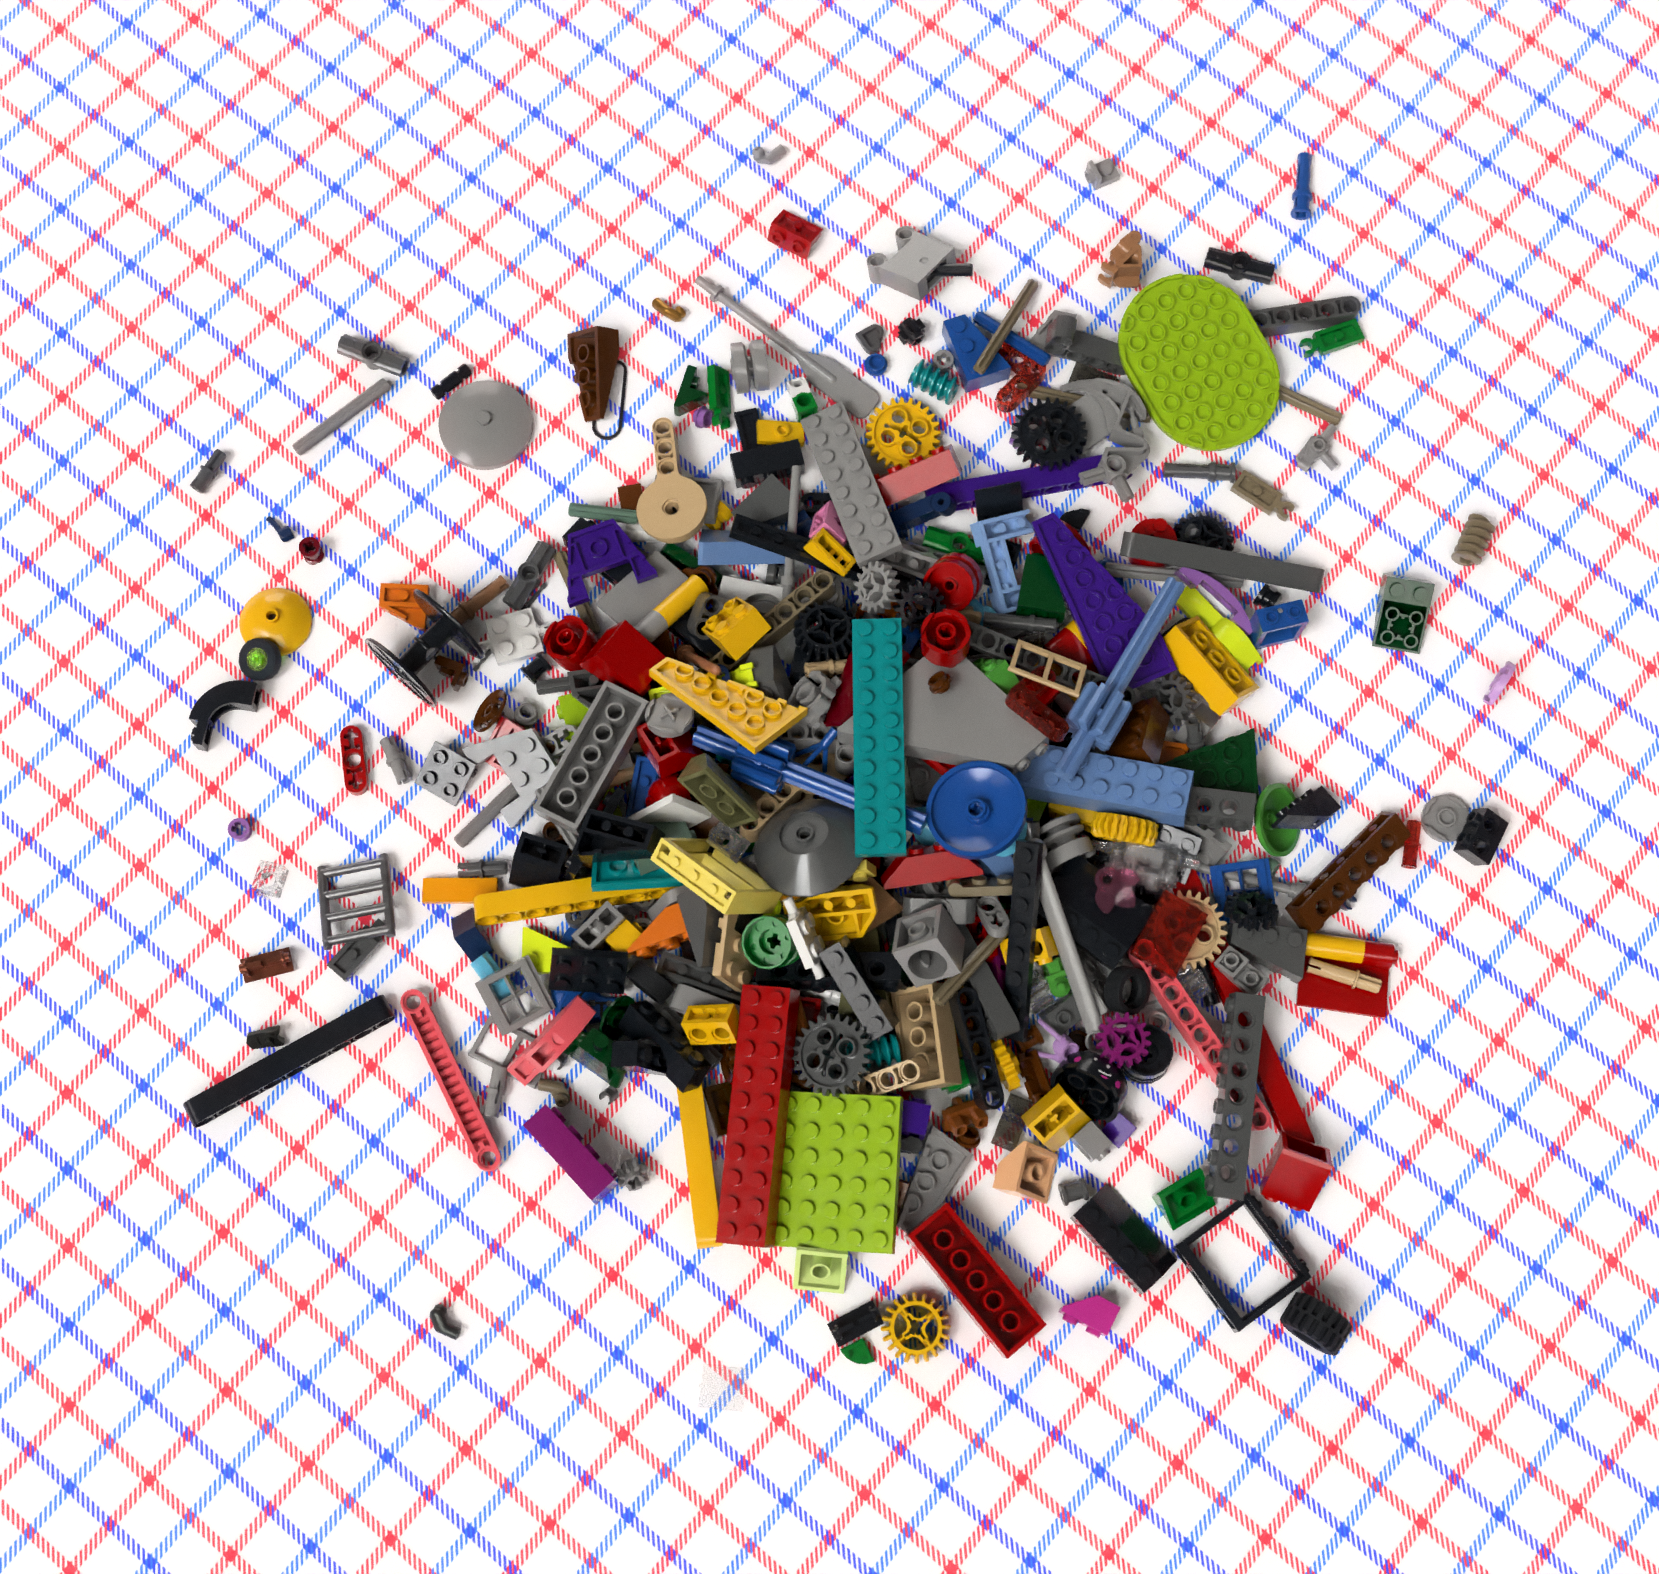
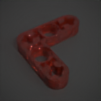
M1004 342L998 352L1011 366V371L1016 373V375L997 393L996 406L1000 411L1008 413L1015 410L1044 381L1046 366L1038 364ZM1020 357L1023 359V362L1014 363L1011 359ZM1017 383H1024L1027 385V388L1021 390L1017 389L1015 385Z
M1039 666L1031 673L1042 677L1045 666ZM1050 669L1047 680L1055 682L1056 674ZM1023 678L1010 689L1005 699L1006 705L1050 740L1056 742L1063 741L1069 731L1068 723L1038 700L1051 687L1028 678ZM1026 686H1030L1036 691H1031ZM1032 711L1041 714L1042 717L1034 715Z

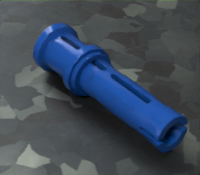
M1301 152L1297 156L1296 188L1292 193L1294 204L1290 214L1295 220H1306L1311 217L1309 205L1312 200V193L1310 191L1312 154L1308 152Z

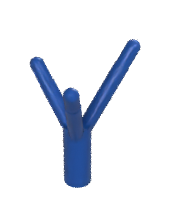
M832 726L819 743L795 752L796 757L814 751L802 765L808 766L823 750L822 772H827L828 747L837 737V728Z

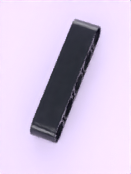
M960 988L949 1000V1006L974 1102L982 1110L998 1109L1004 1103V1093L979 997L973 988ZM962 993L967 997L965 1006L960 1002V995ZM968 1018L973 1021L972 1030L967 1028L966 1022ZM975 1042L980 1047V1052L978 1055H976L973 1051V1045ZM982 1067L986 1071V1078L984 1080L979 1075ZM988 1092H990L993 1097V1101L990 1105L986 1101V1095Z

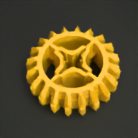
M1098 812L1094 814L1091 822V834L1099 839L1151 847L1155 845L1158 837V825L1150 820Z
M916 1292L912 1293L911 1301L908 1300L906 1294H903V1304H900L899 1300L894 1299L893 1303L897 1308L895 1310L889 1306L886 1308V1311L892 1314L891 1317L882 1316L884 1322H889V1326L881 1327V1331H889V1335L882 1338L883 1342L891 1339L893 1344L887 1347L888 1351L896 1347L898 1351L895 1353V1357L899 1358L902 1352L905 1353L904 1362L906 1363L909 1362L910 1355L914 1356L915 1364H919L920 1355H923L924 1361L928 1362V1352L937 1357L939 1354L934 1348L937 1346L942 1350L945 1349V1345L939 1341L940 1339L949 1340L950 1337L942 1333L943 1330L951 1328L949 1324H942V1321L948 1319L949 1316L944 1314L940 1317L938 1313L944 1309V1306L940 1305L935 1309L933 1307L936 1303L935 1298H932L929 1304L926 1303L927 1294L925 1293L922 1294L921 1301L917 1300ZM919 1306L928 1310L929 1313L922 1318H915L906 1308ZM900 1313L906 1323V1329L900 1336L896 1337L894 1323L897 1315ZM909 1319L915 1321V1324L917 1321L922 1322L926 1319V1322L920 1327L921 1335H916L915 1332L914 1335L909 1334L905 1337V1334L912 1327ZM935 1319L937 1332L935 1339L931 1342L925 1332V1328L931 1320ZM909 1338H917L925 1346V1349L911 1350L903 1346L902 1343Z

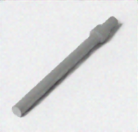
M798 465L792 466L787 531L794 534L797 533L801 466ZM785 557L784 576H781V587H783L782 600L792 592V588H795V577L793 576L794 560Z

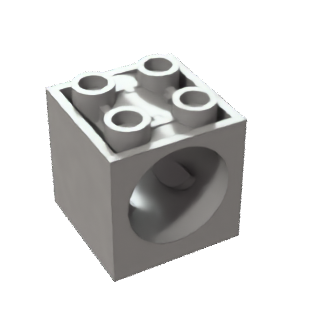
M939 904L897 919L892 954L917 988L961 973L965 938L944 906Z

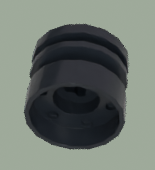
M1146 1024L1143 1028L1144 1032L1149 1031L1151 1033L1146 1038V1040L1151 1042V1046L1145 1048L1149 1052L1147 1054V1062L1141 1061L1137 1064L1133 1060L1131 1068H1128L1126 1063H1123L1120 1068L1126 1078L1141 1085L1152 1084L1160 1080L1167 1072L1174 1054L1173 1043L1168 1034L1160 1027ZM1134 1031L1136 1039L1139 1040L1137 1033ZM1125 1036L1123 1037V1040H1122V1043H1121V1044H1123V1045L1126 1043V1042H1125V1040H1126V1037H1125ZM1123 1052L1120 1055L1129 1056L1134 1053L1130 1054L1129 1052Z

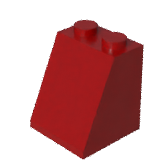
M624 620L607 629L579 665L602 681L607 680L642 697L651 688L649 683L652 681V678L649 676V669L665 659L666 656L630 623Z
M1281 1131L1260 1183V1194L1271 1202L1280 1201L1286 1203L1293 1210L1309 1212L1333 1167L1330 1149Z

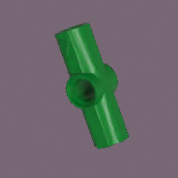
M928 525L922 542L923 546L947 554L953 552L963 553L973 558L976 563L986 566L981 547L976 548L974 539L969 538L967 534L963 532L952 533ZM961 543L965 548L956 549L953 545Z

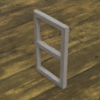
M489 1015L474 1045L468 1052V1056L492 1067V1065H499L476 1054L492 1023L495 1024L492 1016ZM518 1029L513 1031L512 1033L517 1035V1038L501 1067L507 1068L522 1039L532 1043L536 1038ZM507 1071V1076L517 1080L511 1073ZM540 1071L527 1086L536 1089L543 1073Z

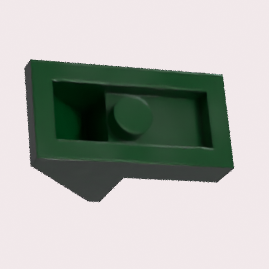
M687 366L674 403L675 416L680 417L708 403V394L697 390L700 383L697 367Z

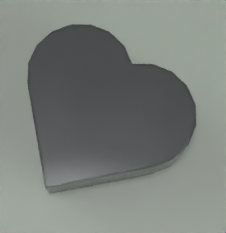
M873 324L856 333L855 338L864 351L871 355L880 351L884 330L880 325Z

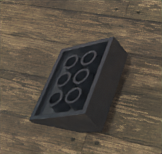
M1081 856L1068 860L1053 879L1075 945L1112 971L1156 910ZM1039 898L1037 917L1048 924Z

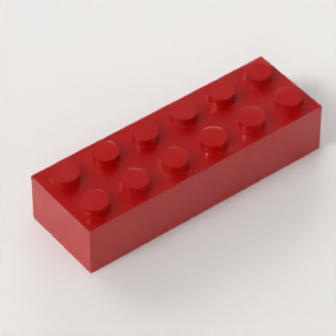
M947 1202L942 1203L904 1236L1002 1358H1010L1047 1325Z

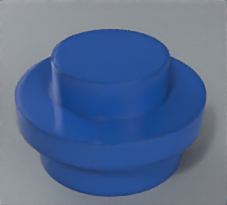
M871 354L866 358L864 368L871 376H881L887 370V360L881 354Z

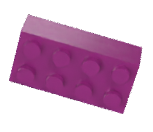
M545 1104L523 1126L589 1199L597 1205L618 1185L615 1180L618 1175L606 1162L603 1165L598 1162V1159L601 1158L589 1143L586 1146L581 1143L584 1138L572 1124L568 1128L564 1124L567 1121L566 1118L555 1106L550 1109Z

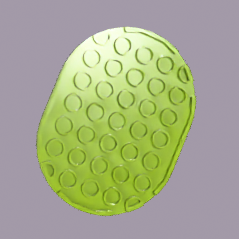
M1174 274L1160 278L1147 285L1128 305L1118 332L1120 361L1151 419L1165 435L1191 449L1222 451L1244 444L1261 431L1271 418L1279 399L1280 373L1276 358L1250 311L1234 291L1207 276L1199 274Z

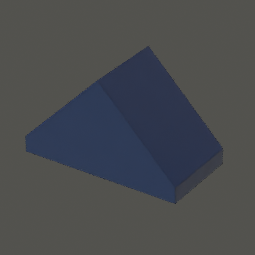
M470 908L451 919L453 938L471 962L486 952L491 954L495 951L483 926L475 923L474 908Z

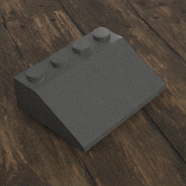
M688 890L676 897L698 968H713L716 942H721L722 929L718 927L719 917L723 918L724 914L695 892ZM739 914L734 929L742 935L746 926L753 919L761 917L763 914Z

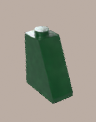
M1027 553L1015 615L1030 616V614H1035V617L1056 618V622L1063 623L1066 607L1046 557L1041 553Z

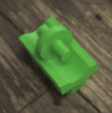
M1053 957V962L1040 965L1044 975L1039 977L1041 984H1049L1048 988L1053 996L1060 998L1066 996L1071 987L1060 958Z

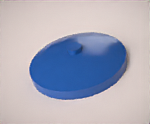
M988 761L966 762L947 771L933 786L926 806V814H928L927 823L938 844L952 855L970 860L995 856L1011 846L1024 828L1028 810L1025 792L1017 778L1003 766Z

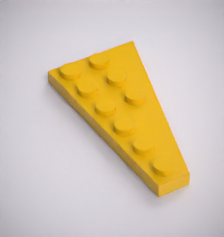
M666 657L649 669V676L754 755L808 715V708L799 705L797 708L788 705L787 700L769 698L764 696L762 691L732 680L725 682L717 679V675L710 672L704 674L695 671L694 666Z

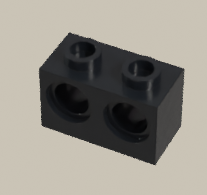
M1489 808L1473 809L1468 814L1467 822L1456 839L1457 843L1453 851L1474 866L1490 865L1509 823Z

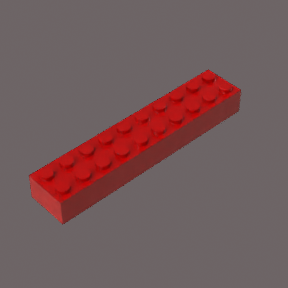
M742 984L716 1243L760 1248H774L793 1067L792 1057H794L793 1047L795 1046L800 991L793 988Z

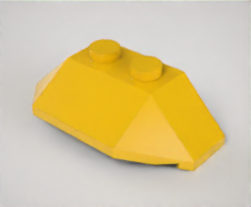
M864 884L838 886L833 891L814 897H793L797 909L805 906L807 912H811L815 920L814 928L817 936L820 935L823 941L838 940L847 935L848 939L864 937L878 913L874 887ZM784 896V897L781 898V900H782V905H783V910H784V914H787V915H788V912H787V909H786V907H785V905H784L783 900L786 899V898H788V897H791V896Z

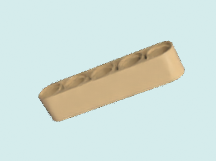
M920 1056L903 1060L864 1075L865 1082L856 1081L858 1089L854 1090L848 1087L849 1093L882 1095L911 1084L926 1076L928 1073V1063ZM910 1064L917 1068V1075L910 1071ZM888 1072L893 1074L895 1083L889 1081ZM866 1081L872 1084V1092L866 1088Z

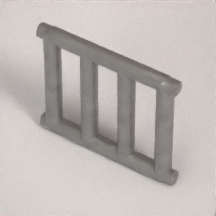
M387 853L380 854V858L331 868H326V866L317 867L324 950H331L333 945L387 935L390 938L396 936L390 862ZM380 868L381 880L328 890L327 878ZM382 890V903L330 913L329 900ZM384 912L385 925L332 935L331 923Z

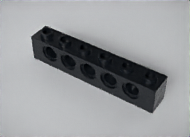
M857 952L863 974L873 990H884L886 992L907 990L908 976L892 952ZM801 958L795 963L773 969L756 968L755 982L759 986L793 988L800 992L801 990H811L816 993H823L825 990L841 992L833 977L828 976L830 972L822 960L820 964L826 975L817 980L812 968L805 969ZM885 970L883 974L876 976L879 971ZM788 971L786 975L780 977L783 972ZM812 971L808 976L804 977L807 972Z

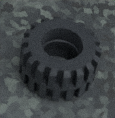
M1301 1292L1294 1294L1279 1319L1282 1325L1298 1339L1322 1353L1333 1356L1338 1354L1353 1329L1349 1321L1338 1311L1321 1300Z

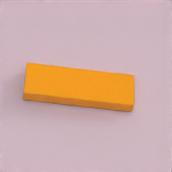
M423 878L422 903L473 904V898L477 895L498 892V879Z

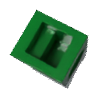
M804 376L785 382L797 422L818 413V406Z

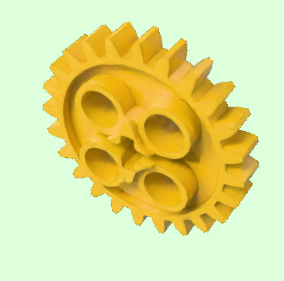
M900 397L899 403H896L891 398L889 406L883 401L881 405L882 410L876 407L874 410L875 415L869 416L868 420L871 423L866 424L865 429L869 430V432L865 433V438L871 440L867 442L866 447H873L870 455L878 454L876 462L879 463L884 460V468H887L890 464L893 466L897 464L903 466L910 463L909 459L921 454L925 456L931 453V450L935 448L934 446H939L940 440L936 438L940 437L941 431L935 430L938 428L939 422H932L935 418V413L928 415L929 407L921 409V401L913 405L911 397L908 403H904L903 397ZM900 416L904 421L902 423H895L892 417ZM913 427H921L924 433L916 434L913 431ZM905 432L906 435L903 438H901L899 434ZM888 435L893 439V442L885 443L881 437ZM902 447H911L913 449V453H904Z

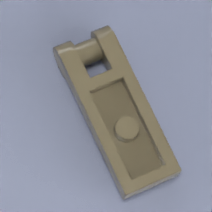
M1007 874L998 875L997 878H987L986 876L979 875L973 876L972 879L946 880L948 893L952 897L1012 895L1013 877Z

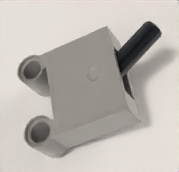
M902 226L895 231L898 252L889 261H887V257L883 253H873L868 256L866 261L869 279L872 283L883 284L919 301L945 276H973L974 272L973 264L956 263L954 247L916 232L911 226Z

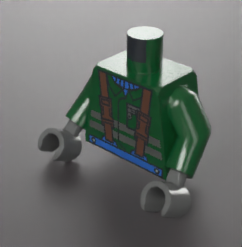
M592 1028L589 1033L581 1031L556 1059L560 1062L557 1070H560L566 1064L568 1055H570L571 1058L610 1085L599 1094L600 1100L607 1095L609 1097L608 1105H610L619 1097L617 1088H620L627 1071L611 1067L613 1040L596 1028Z

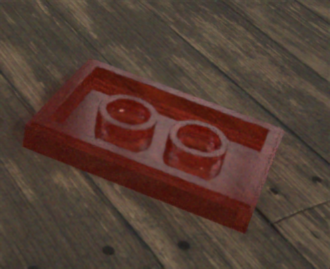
M1163 890L1130 955L1172 980L1175 979L1208 914L1168 890Z

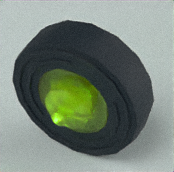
M255 638L247 641L242 646L238 662L241 671L246 677L254 681H266L278 673L281 667L282 656L280 649L274 642L264 638Z

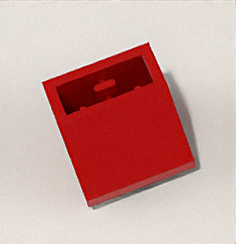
M646 723L636 727L639 745L661 779L684 769L691 758L703 754L700 748L692 745L693 736L689 730L681 736L663 738L651 732Z

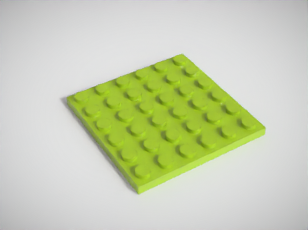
M790 1091L775 1246L795 1248L801 1246L838 1251L895 1254L903 1097L839 1094V1097H834L832 1093L828 1097L823 1096L822 1093Z

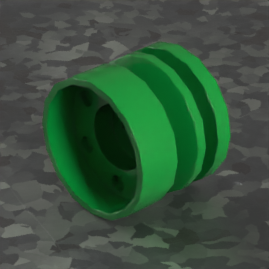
M787 914L761 916L753 919L746 926L742 934L741 946L745 957L751 964L762 969H773L793 964L800 958L786 925L789 918Z

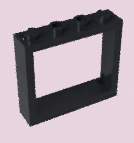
M1249 1192L1244 1194V1201H1234L1172 1247L1234 1333L1240 1332L1312 1278L1308 1273L1310 1270L1306 1266L1307 1263L1302 1258H1297L1293 1252V1244L1287 1237L1282 1238L1277 1231L1279 1227L1276 1221L1271 1216L1267 1217L1261 1209L1263 1207L1261 1201H1258L1254 1195L1251 1196ZM1244 1206L1296 1277L1241 1318L1192 1252L1189 1245Z

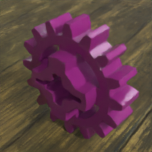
M1116 1012L1113 1015V1020L1107 1016L1104 1020L1105 1024L1101 1023L1098 1026L1102 1033L1095 1035V1038L1101 1041L1095 1046L1096 1049H1103L1100 1057L1108 1056L1109 1064L1116 1061L1117 1068H1121L1123 1063H1126V1066L1131 1068L1133 1060L1139 1064L1142 1061L1141 1056L1146 1057L1149 1053L1145 1048L1151 1046V1042L1146 1040L1151 1033L1143 1031L1146 1023L1138 1024L1137 1015L1130 1019L1129 1012H1126L1123 1018ZM1123 1024L1126 1026L1123 1028H1117L1115 1025ZM1134 1031L1137 1033L1139 1040L1136 1039ZM1122 1036L1126 1037L1124 1045L1120 1043ZM1107 1040L1110 1041L1112 1050L1110 1049ZM1123 1052H1129L1130 1054L1134 1053L1129 1056L1120 1055Z

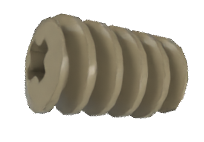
M1473 513L1468 516V521L1464 525L1465 528L1462 530L1461 536L1457 541L1458 544L1451 555V559L1462 566L1481 564L1482 559L1480 557L1485 555L1483 549L1488 548L1489 544L1487 541L1492 539L1490 533H1494L1496 530L1495 526L1486 517Z

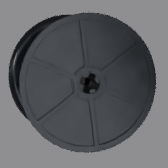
M415 589L413 591L415 601L433 624L419 638L414 637V643L399 658L372 638H366L365 643L377 659L402 684L426 704L436 708V698L416 675L432 659L437 660L436 655L450 640L474 658L483 659L485 654L470 633L448 611L430 596ZM430 648H435V650L426 658L427 651H429Z

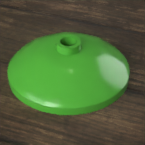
M1272 783L1266 786L1259 795L1254 810V826L1257 838L1262 847L1275 857H1283L1290 854L1295 848L1300 834V829H1276L1271 827L1278 819L1275 815L1285 806L1288 807L1296 799L1291 789L1282 783Z

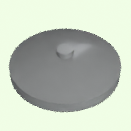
M483 380L466 384L450 395L441 409L438 428L443 446L454 460L472 469L494 470L512 463L525 451L532 436L533 421L529 406L518 391L501 382Z

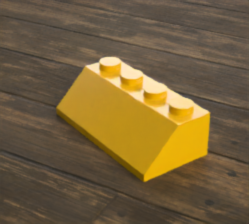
M1198 615L1175 625L1163 637L1178 671L1193 684L1194 690L1203 696L1209 703L1210 709L1219 716L1231 711L1260 688Z

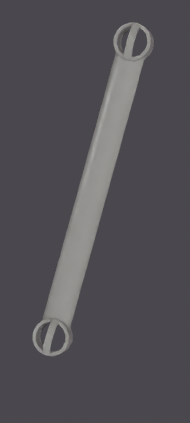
M1031 838L1028 841L1043 843L1039 898L1087 1033L1085 1045L1090 1051L1102 1053L1103 1049H1096L1092 1041L1093 1034L1102 1033L1098 1029L1102 1020L1045 859L1047 847L1041 839ZM1107 1040V1043L1111 1048V1043L1109 1040Z

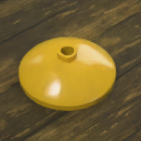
M284 588L266 589L255 594L243 607L239 619L240 633L245 643L255 638L268 639L277 645L281 656L288 655L299 649L307 640L312 627V616L306 602L297 593ZM271 614H276L273 620L268 619ZM262 650L256 652L260 655L266 656L265 652H263Z

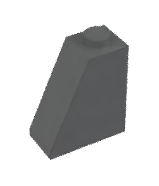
M771 473L731 513L733 517L737 513L774 527L788 520L790 490ZM799 500L798 513L803 509L807 512L805 505Z

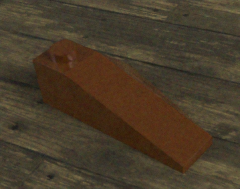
M594 326L567 334L569 363L574 365L576 374L573 378L574 382L579 384L581 392L579 401L584 420L587 423L604 419L619 356V330Z

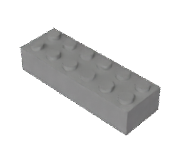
M607 680L604 681L533 807L538 816L577 836L579 835L588 808L595 810L598 808L636 740V727L646 722L645 710L649 701Z

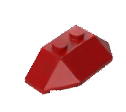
M935 842L931 846L919 844L909 846V849H906V856L896 857L882 874L881 883L884 890L984 874L978 861L952 855L943 849L938 842Z

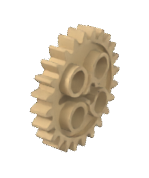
M1178 890L1176 898L1170 893L1167 895L1168 902L1159 899L1161 908L1157 906L1152 907L1156 910L1154 912L1156 915H1152L1149 919L1153 924H1147L1145 929L1152 931V933L1146 936V939L1154 940L1153 944L1158 949V952L1164 956L1165 962L1172 961V969L1177 964H1181L1182 971H1185L1187 965H1190L1191 969L1195 971L1196 963H1199L1204 968L1206 966L1205 959L1213 962L1215 959L1212 953L1220 955L1221 950L1217 946H1224L1226 943L1220 938L1228 934L1227 931L1221 930V928L1227 925V922L1219 921L1224 913L1215 912L1218 904L1210 906L1208 904L1210 901L1209 896L1204 901L1201 900V892H1198L1196 897H1192L1191 890H1188L1186 896H1183L1181 891ZM1188 909H1194L1199 917L1194 920L1189 919L1185 912ZM1166 919L1173 920L1176 923V928L1173 930L1166 929L1163 921ZM1203 920L1207 922L1205 925L1193 928L1190 935L1184 932L1170 941L1166 940V937L1180 933L1183 926L1188 929ZM1199 931L1207 932L1210 940L1207 942L1200 941L1197 938V933ZM1178 941L1184 942L1187 945V950L1185 952H1178L1174 947V943Z

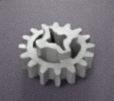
M870 561L868 566H862V574L857 573L859 582H854V585L858 587V590L854 592V595L859 596L856 603L861 604V610L867 611V613L884 614L885 609H891L890 602L897 601L894 594L900 591L896 589V585L900 583V580L894 578L897 575V571L892 570V565L881 561Z

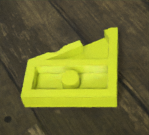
M523 927L522 957L529 955L539 975L550 974L552 947H570L528 927Z

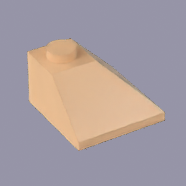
M1023 1141L998 1163L992 1188L1009 1195L1047 1204L1058 1154L1028 1141Z

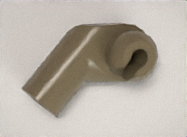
M540 1078L538 1090L550 1092L558 1107H565L570 1102V1093L563 1082Z

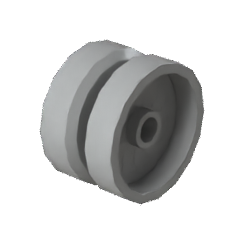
M763 339L751 340L749 356H747L743 342L730 343V365L737 394L749 393L751 389L750 378H753L757 391L770 390Z

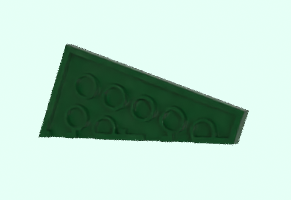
M1254 728L1240 735L1228 737L1216 744L1207 745L1175 757L1173 760L1163 764L1159 763V765L1194 771L1193 786L1254 793L1256 794V801L1259 797Z

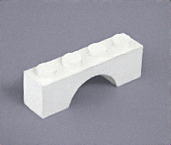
M731 574L729 576H722L718 595L727 599H733L737 596L749 604L766 601L777 605L782 601L783 587H781V584H776L775 586L768 585L758 579L748 581L738 575ZM805 597L801 600V603H806L811 598ZM785 613V618L790 617L792 613Z

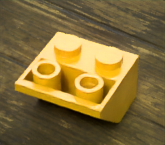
M736 596L728 600L724 604L723 609L717 615L711 616L706 621V625L701 628L727 656L737 661L771 629V626L754 606Z
M1059 1083L1021 1116L1030 1131L1053 1153L1092 1120Z

